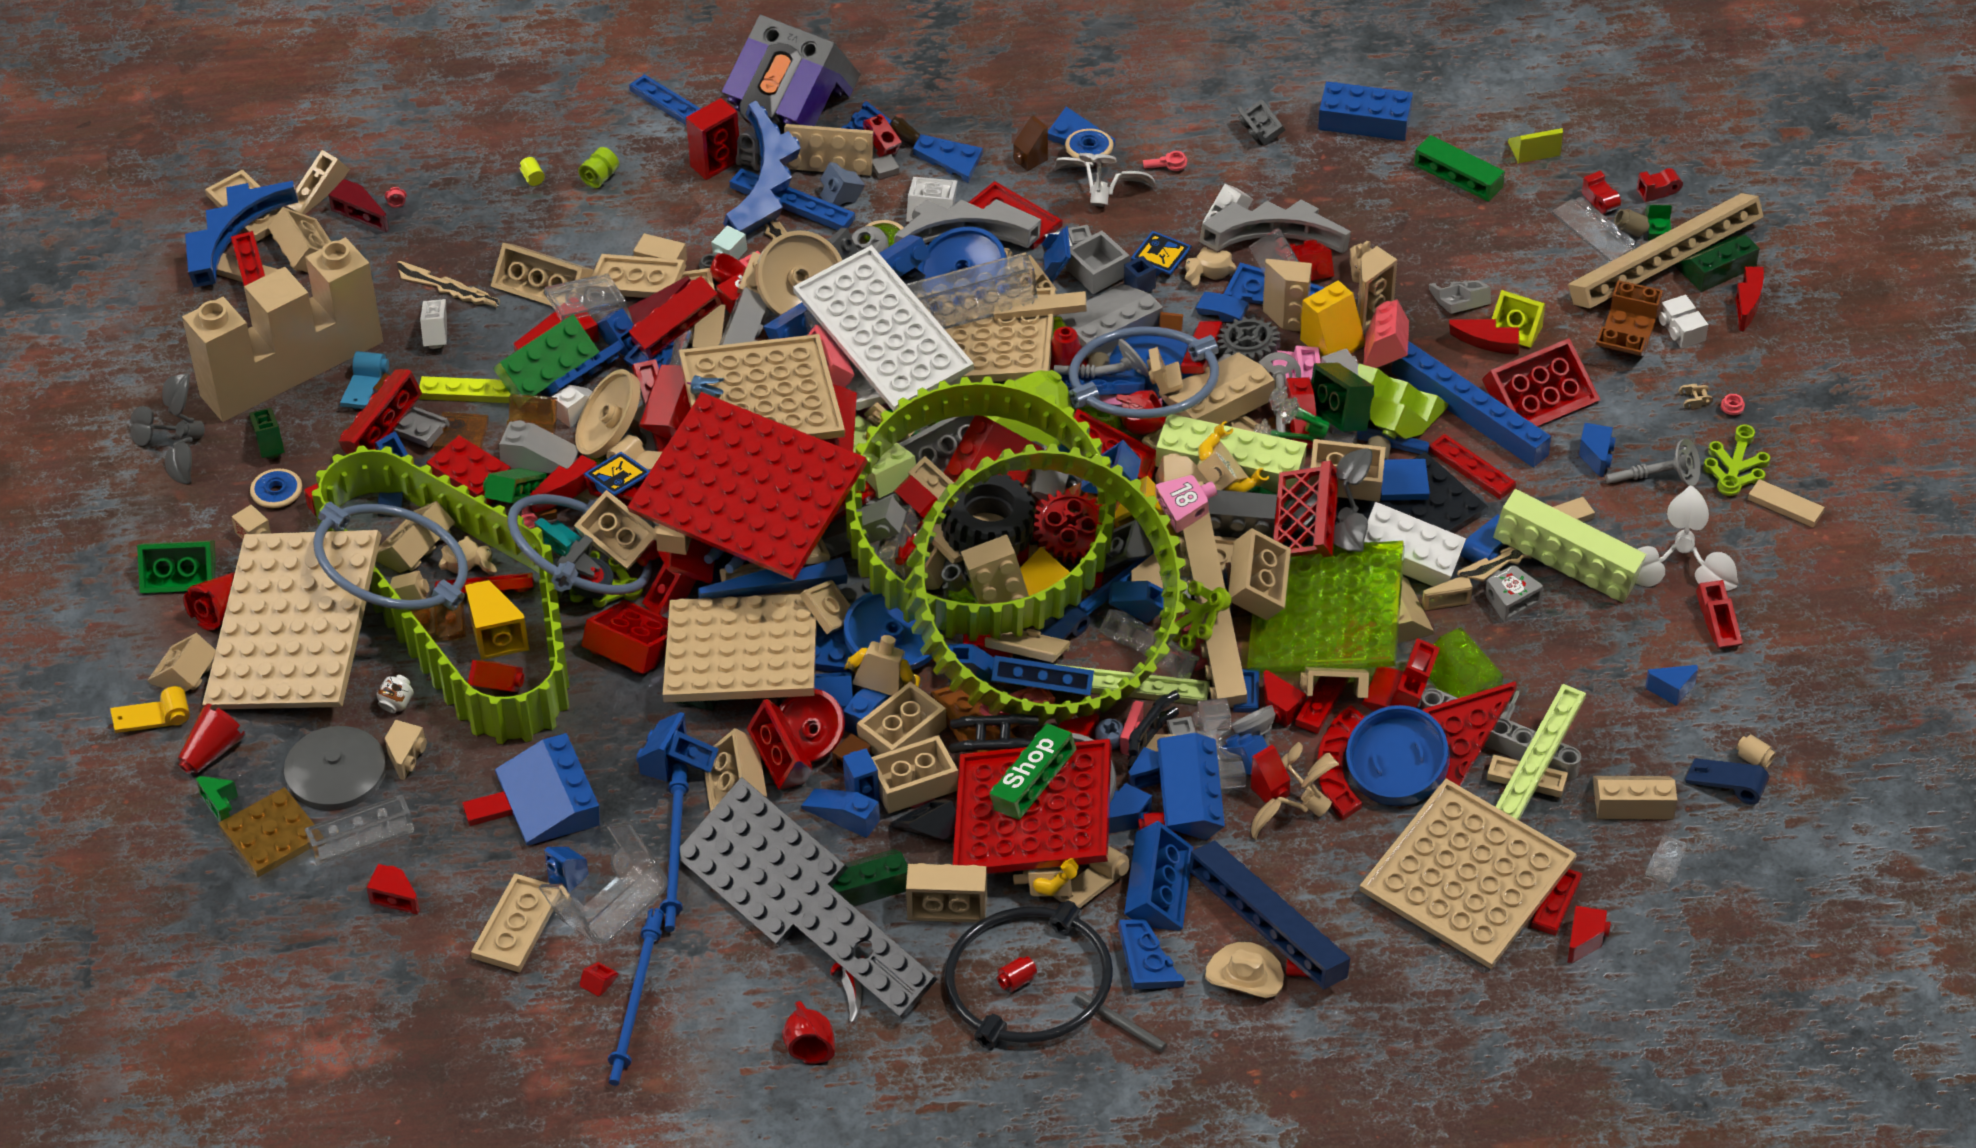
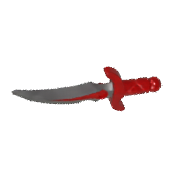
M836 962L830 970V975L833 976L836 972L843 971L841 981L847 994L850 1011L849 1020L852 1022L857 1016L861 1005V984Z

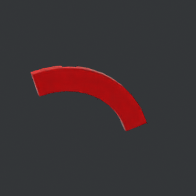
M1352 705L1342 711L1331 723L1330 728L1321 740L1317 758L1318 761L1324 754L1330 753L1339 763V765L1321 775L1318 780L1323 795L1332 801L1330 807L1342 821L1362 808V802L1350 789L1343 773V758L1349 737L1357 724L1365 718Z

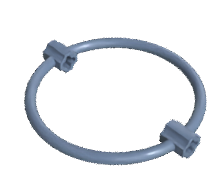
M1131 327L1103 334L1084 345L1076 353L1070 364L1069 380L1073 389L1069 391L1072 406L1075 409L1090 405L1099 411L1111 415L1137 419L1164 417L1190 409L1203 401L1213 391L1218 382L1219 365L1215 356L1218 353V345L1215 338L1209 335L1198 340L1186 333L1161 327ZM1133 336H1159L1188 344V352L1194 362L1207 360L1210 367V376L1205 386L1198 393L1180 403L1154 409H1130L1100 401L1099 392L1092 381L1081 385L1078 370L1082 361L1090 352L1108 342Z
M537 494L518 500L509 510L507 522L513 540L530 560L553 575L551 581L554 584V589L560 592L570 590L573 585L591 592L623 595L640 590L651 578V560L648 561L646 566H642L641 576L629 584L607 585L577 577L579 572L576 570L575 564L567 561L566 563H559L558 567L553 565L528 544L519 530L517 517L520 511L527 506L554 504L581 511L584 515L597 499L590 500L586 504L564 496Z
M328 502L319 512L318 518L322 522L314 535V553L322 570L343 590L369 603L402 610L427 609L442 604L451 611H454L463 601L465 594L461 590L466 583L468 575L466 556L454 537L439 524L413 511L384 504H360L340 509L332 502ZM375 513L404 518L427 528L448 545L457 560L458 575L453 585L444 579L441 580L433 590L432 597L401 600L380 596L354 585L334 569L324 551L323 541L325 534L330 527L335 531H344L353 515Z

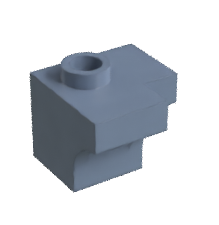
M829 162L820 178V181L825 186L820 196L824 201L837 206L846 202L856 203L865 184L856 172L845 170L837 163Z

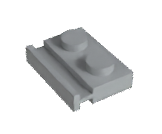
M412 406V411L403 417L393 432L395 431L399 437L429 448L443 433L442 429L445 426L449 427L450 424L445 417Z

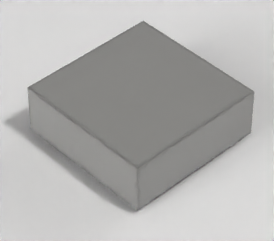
M892 154L873 159L872 168L879 179L900 173L899 166Z
M1088 225L1068 228L1072 246L1092 236Z
M1191 716L1171 719L1166 722L1169 734L1177 736L1196 733Z

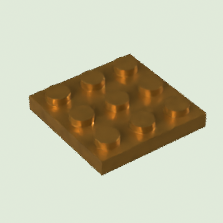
M285 787L218 823L221 832L257 878L324 842L323 834Z

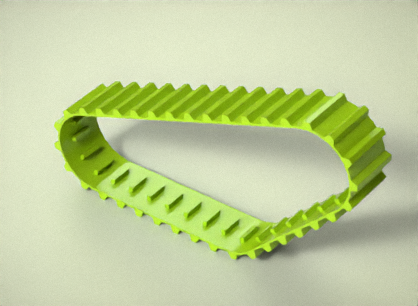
M363 445L358 446L354 453L345 456L339 454L333 456V463L326 470H320L316 473L318 489L312 491L318 525L322 522L318 518L319 512L328 502L341 507L347 501L367 493L403 492L405 499L420 507L437 501L455 521L454 526L539 573L551 673L542 684L521 695L495 697L473 689L459 674L410 610L387 608L373 604V609L376 613L383 612L385 625L388 628L395 627L398 642L407 643L409 656L412 659H419L422 673L431 674L433 687L435 689H443L446 704H455L457 718L460 721L468 719L474 735L478 736L485 733L496 737L497 744H504L507 739L522 738L525 742L532 741L533 734L540 732L544 728L553 730L556 727V717L559 712L569 708L567 689L570 688L557 590L554 589V584L551 581L553 575L530 560L513 540L508 528V516L506 515L505 507L501 505L494 508L487 505V499L483 495L475 498L469 495L467 486H452L449 476H434L431 466L426 464L418 467L414 465V459L411 455L408 454L400 457L393 454L392 447L386 446L382 450H367ZM518 515L517 523L522 536L538 554L553 564L551 545L544 544L542 530L539 527L528 528L524 525V518ZM330 527L327 532L335 530ZM374 566L369 592L388 598L401 599L376 566Z

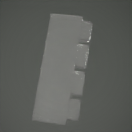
M1582 197L1575 200L1571 199L1552 211L1554 217L1609 262L1632 251L1636 245L1634 239L1619 230L1612 221L1608 220L1596 208H1592L1593 206Z
M1280 229L1273 230L1249 246L1264 275L1266 259L1299 262Z

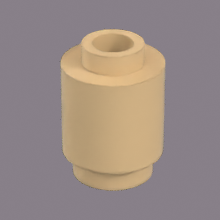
M1751 734L1747 738L1743 736L1736 747L1739 750L1738 756L1752 765H1760L1765 770L1770 766L1776 755L1771 746Z

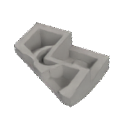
M1479 280L1451 282L1450 286L1440 288L1436 283L1429 284V290L1434 298L1451 314L1491 304V287Z
M1031 441V442H1033V443H1035V444L1041 446L1042 448H1044L1043 451L1046 450L1047 446H1045V445H1043V444H1041V443H1039V442H1037V441ZM1032 470L1031 489L1032 493L1039 500L1044 499L1047 501L1048 494L1055 498L1057 490L1063 495L1069 474L1053 470Z

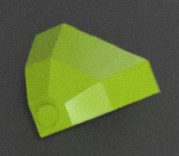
M1363 364L1358 365V376L1374 385L1370 419L1375 426L1383 431L1382 435L1395 440L1396 437L1407 439L1421 435L1448 407V403L1437 395L1419 391L1408 382L1388 377L1378 368Z
M1038 370L1014 381L1015 387L1024 390L1030 385L1036 387V394L1044 398L1051 394L1056 397V405L1062 409L1072 408L1068 387L1061 380L1060 374L1053 370ZM985 416L1030 441H1037L1047 447L1049 444H1056L1057 447L1062 444L1042 430L1020 421L997 416Z

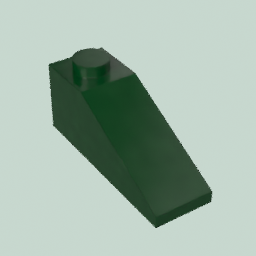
M272 407L250 412L249 417L261 457L274 459L279 457L280 454L285 453L279 425Z

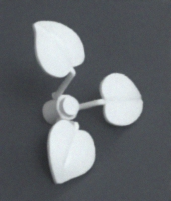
M1080 153L1079 158L1060 157L1056 159L1054 167L1055 171L1068 167H1086L1091 193L1090 204L1093 206H1108L1109 195H1113V189L1118 179L1144 182L1155 187L1154 178L1150 174L1140 171H1122L1115 175L1110 187H1107L1108 183L1101 181V163H1116L1117 159L1106 154ZM1092 162L1097 163V181L1094 184L1090 168L1093 167Z
M1690 485L1671 501L1667 511L1671 524L1676 528H1685V530L1677 533L1675 544L1660 558L1657 549L1654 547L1645 546L1637 549L1647 555L1636 584L1645 587L1658 584L1665 575V567L1661 562L1665 561L1677 549L1681 553L1693 552L1697 561L1701 564L1695 571V578L1698 584L1723 580L1726 591L1732 590L1739 584L1736 566L1732 558L1722 552H1713L1703 561L1697 548L1694 547L1695 536L1689 529H1703L1708 522L1709 511L1703 496L1696 488Z

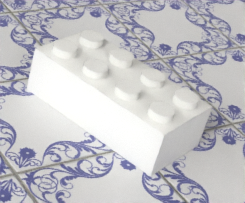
M1375 502L1368 519L1364 550L1354 554L1434 587L1450 581L1466 538Z

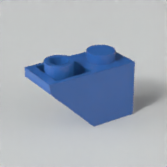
M623 308L611 312L597 322L598 331L609 346L619 340L623 346V349L619 352L622 355L626 356L635 346L629 334V330L632 329L634 324Z
M1584 423L1579 456L1598 476L1604 477L1605 468L1611 467L1613 454H1609V451L1614 452L1616 438L1612 437L1613 427Z
M1149 581L1112 582L1109 587V604L1148 623L1163 610V597H1161L1163 588Z
M948 644V648L955 653L960 663L969 668L977 678L983 682H993L991 677L994 657L974 644Z
M1249 733L1239 736V734H1235L1225 740L1226 744L1220 747L1219 750L1243 774H1251L1252 756L1268 746L1262 735L1252 736Z
M1127 783L1123 785L1120 791L1116 790L1110 802L1109 834L1138 829V819H1143V813H1151L1152 795Z
M547 847L544 850L548 881L550 884L562 887V891L569 894L589 875L587 859L569 847Z

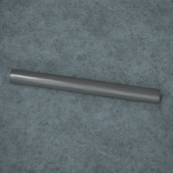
M1078 991L1075 996V1000L1086 1007L1093 1001L1092 997L1082 991ZM1102 1005L1097 1013L1159 1052L1165 1050L1167 1043L1105 1005Z

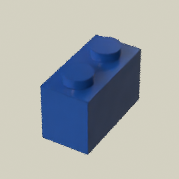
M867 748L843 756L846 791L858 792L880 802L878 769Z

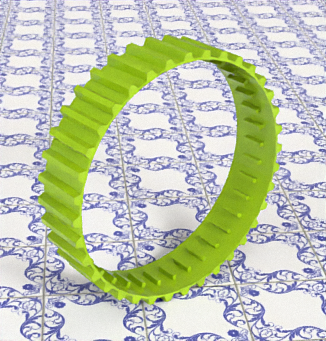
M962 377L960 384L949 385L944 380L939 382L938 389L927 391L923 387L917 389V397L910 401L902 397L898 400V408L895 411L889 412L884 410L881 413V423L879 426H869L866 430V443H858L855 448L856 453L866 457L868 463L846 497L847 539H850V554L852 559H858V573L860 577L870 578V591L872 594L882 593L885 597V607L889 610L894 608L901 610L904 621L909 623L915 619V614L906 610V604L912 597V591L904 588L905 581L886 567L875 554L873 546L871 547L867 541L866 529L862 530V511H856V509H862L861 491H865V481L884 453L902 438L931 423L953 417L980 415L1017 420L1036 427L1056 438L1069 450L1073 447L1080 448L1081 456L1090 459L1095 454L1101 455L1102 442L1100 438L1091 439L1089 435L1090 425L1087 421L1078 423L1074 418L1073 408L1067 407L1062 409L1056 405V397L1051 394L1044 398L1036 394V387L1032 385L1024 390L1015 387L1014 380L1010 379L1004 384L993 383L991 377H984L982 382L971 383L968 377ZM1102 456V464L1110 467V458ZM1096 486L1098 491L1097 502L1102 504L1099 507L1098 522H1102V525L1097 524L1095 543L1091 542L1087 555L1081 559L1080 563L1066 577L1049 588L1029 597L1003 603H960L929 594L928 605L931 614H934V622L937 629L945 630L946 638L951 639L959 633L967 634L969 641H976L979 635H990L991 638L999 640L1001 634L1012 632L1016 637H1020L1023 635V629L1032 625L1040 630L1044 628L1045 620L1051 616L1057 619L1064 616V608L1068 604L1077 606L1081 602L1082 590H1092L1095 586L1096 572H1103L1105 568L1106 553H1110L1112 545L1116 498Z
M1033 444L1026 445L1022 452L1014 454L1010 448L1005 449L996 461L987 456L981 460L974 471L969 468L963 471L955 484L950 483L923 519L922 522L924 524L913 539L916 547L907 559V565L913 570L905 580L904 588L912 591V597L906 604V610L914 613L916 619L911 630L913 634H920L925 644L920 649L923 655H931L937 663L933 669L935 674L945 673L951 680L949 689L953 692L960 689L969 695L968 703L974 706L981 702L989 706V714L997 715L1001 711L1010 715L1026 714L1039 716L1038 726H1042L1048 719H1055L1059 726L1061 722L1070 720L1075 715L1078 718L1089 716L1098 709L1104 713L1117 701L1126 699L1157 669L1156 665L1170 651L1167 644L1178 634L1180 629L1174 621L1185 611V605L1179 602V598L1187 589V582L1180 579L1179 572L1186 565L1185 559L1177 557L1175 547L1180 543L1178 536H1170L1166 527L1171 521L1169 516L1159 515L1154 506L1158 501L1154 495L1146 497L1139 490L1142 483L1140 480L1134 479L1129 481L1126 477L1122 476L1123 467L1117 464L1110 468L1102 464V456L1095 454L1091 459L1081 456L1080 448L1073 447L1069 453L1059 452L1056 444H1049L1045 451H1037ZM1027 469L1053 470L1074 475L1095 484L1116 498L1132 514L1143 528L1153 546L1154 554L1160 566L1159 573L1163 583V591L1161 592L1163 610L1159 615L1162 618L1160 628L1153 636L1157 638L1155 644L1145 652L1144 655L1148 657L1145 663L1142 664L1140 662L1132 670L1136 675L1131 680L1125 676L1117 683L1119 688L1112 692L1110 688H1107L1100 694V697L1094 699L1088 696L1078 703L1065 701L1061 705L1049 704V702L1044 701L1041 704L1028 701L1025 698L1018 699L1004 691L996 690L988 685L989 683L977 678L969 668L960 663L955 653L944 642L943 635L940 634L935 625L934 614H931L928 605L930 597L929 594H926L925 581L928 578V573H925V563L931 553L927 552L928 542L931 543L936 536V532L932 531L935 523L940 525L946 516L941 511L947 505L952 509L959 500L956 496L962 492L968 494L974 487V484L980 481L984 484L991 476L997 474L1003 476L1008 471L1021 470L1022 472L1027 471Z

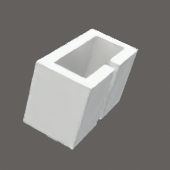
M1687 295L1661 302V309L1658 314L1659 321L1662 326L1666 327L1671 338L1678 343L1681 349L1706 341L1709 324L1700 312L1696 311V307Z

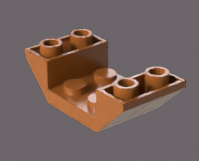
M1618 280L1612 296L1608 318L1605 326H1601L1596 345L1644 356L1655 326L1663 290Z

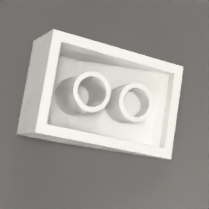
M913 177L908 194L906 221L910 222L913 220V210L925 200L949 210L955 204L957 181Z

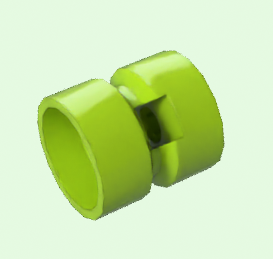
M599 147L578 168V173L588 186L599 188L619 168L620 163L617 156L610 149Z

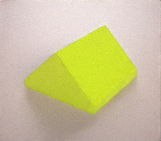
M1563 128L1508 138V143L1517 162L1524 163L1560 156Z
M1501 290L1492 319H1496V327H1519L1520 344L1531 348L1543 327L1545 303Z

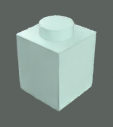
M728 225L711 242L712 251L715 255L718 253L728 254L738 260L747 251L746 234Z

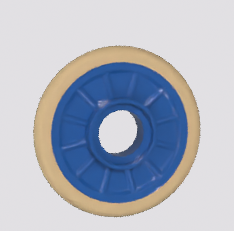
M1082 129L1069 135L1065 142V149L1073 158H1079L1080 153L1109 155L1113 150V140L1107 133L1101 130Z
M271 469L261 473L254 479L250 487V494L252 499L260 506L281 508L293 503L300 496L302 481L296 473L290 470ZM274 486H281V487H282V488H281L280 490H278V491H272V490H270V489H271L272 487H274Z

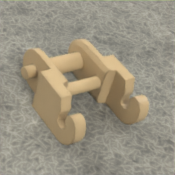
M1697 384L1682 385L1678 389L1679 394H1683L1685 390L1686 395L1695 397L1694 399L1686 400L1683 403L1684 408H1688L1689 404L1691 409L1701 408L1702 405H1708L1713 401L1712 396L1707 394L1709 391L1707 385L1697 386Z

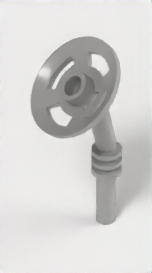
M1119 339L1118 346L1123 356L1120 360L1121 363L1095 367V365L1090 367L1089 364L1085 367L1082 364L1079 367L1078 376H1081V378H1084V376L1089 378L1091 376L1094 379L1095 376L1134 369L1141 375L1148 377L1149 369L1137 352L1126 341ZM1054 365L1055 372L1060 375H1069L1070 366Z
M1275 352L1263 357L1259 364L1265 367L1268 373L1271 372V376L1275 380L1276 400H1274V415H1276V432H1285V415L1288 414V406L1283 403L1285 399V374L1289 373V378H1293L1292 370L1295 369V378H1301V368L1296 359L1291 355ZM1285 360L1288 363L1286 366H1273L1271 361Z
M1682 439L1677 444L1673 460L1647 466L1645 464H1641V466L1636 465V467L1632 466L1629 470L1606 474L1605 480L1607 484L1632 478L1637 480L1638 478H1647L1650 474L1675 469L1685 485L1694 486L1700 477L1698 451L1691 440Z

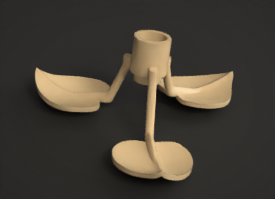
M1297 742L1290 749L1289 753L1281 758L1285 768L1296 778L1301 787L1306 789L1301 796L1303 804L1283 797H1278L1276 800L1272 798L1259 810L1253 819L1251 833L1254 839L1257 840L1259 831L1278 811L1281 803L1300 808L1304 812H1307L1309 809L1318 817H1321L1329 809L1332 801L1324 796L1315 787L1313 782L1333 767L1339 765L1330 753L1324 754L1311 767L1305 780L1292 768V763L1299 758L1303 749V745L1300 742Z

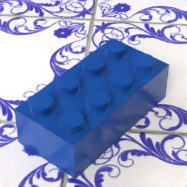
M1326 81L1319 109L1318 130L1405 141L1412 111L1413 92Z

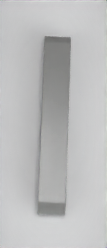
M1427 689L1421 696L1420 710L1458 698L1437 689ZM1500 717L1484 746L1521 761L1536 731ZM1561 742L1548 768L1567 772V780H1573L1579 774L1581 753L1576 748Z

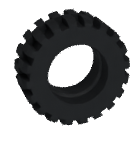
M997 474L991 476L984 484L982 481L974 484V487L968 494L962 492L956 496L959 500L952 509L947 505L942 510V513L946 514L941 522L943 537L954 551H959L960 555L961 551L1007 535L1017 556L1019 551L1022 552L1027 548L1028 543L1031 542L1033 537L1036 512L1034 498L1026 487L1023 488V484L1017 479L1014 481L1008 475L1001 476ZM979 513H992L999 515L1004 519L999 521H984L975 518L973 515Z

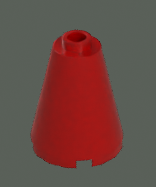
M1065 326L1055 330L1051 341L1050 370L1054 371V365L1070 366L1074 356L1082 348L1077 332L1073 328ZM1084 358V360L1082 361L1081 365L1084 364L1085 367H1086L1087 362H1086V359Z
M235 572L192 585L187 589V593L183 596L184 606L191 619L195 617L200 622L197 625L201 628L214 630L223 623Z
M210 703L203 707L178 756L180 761L179 767L188 774L192 772L199 773L241 741L246 735L245 731L240 733L237 730L240 725L220 708H217L215 711L210 709L212 706Z

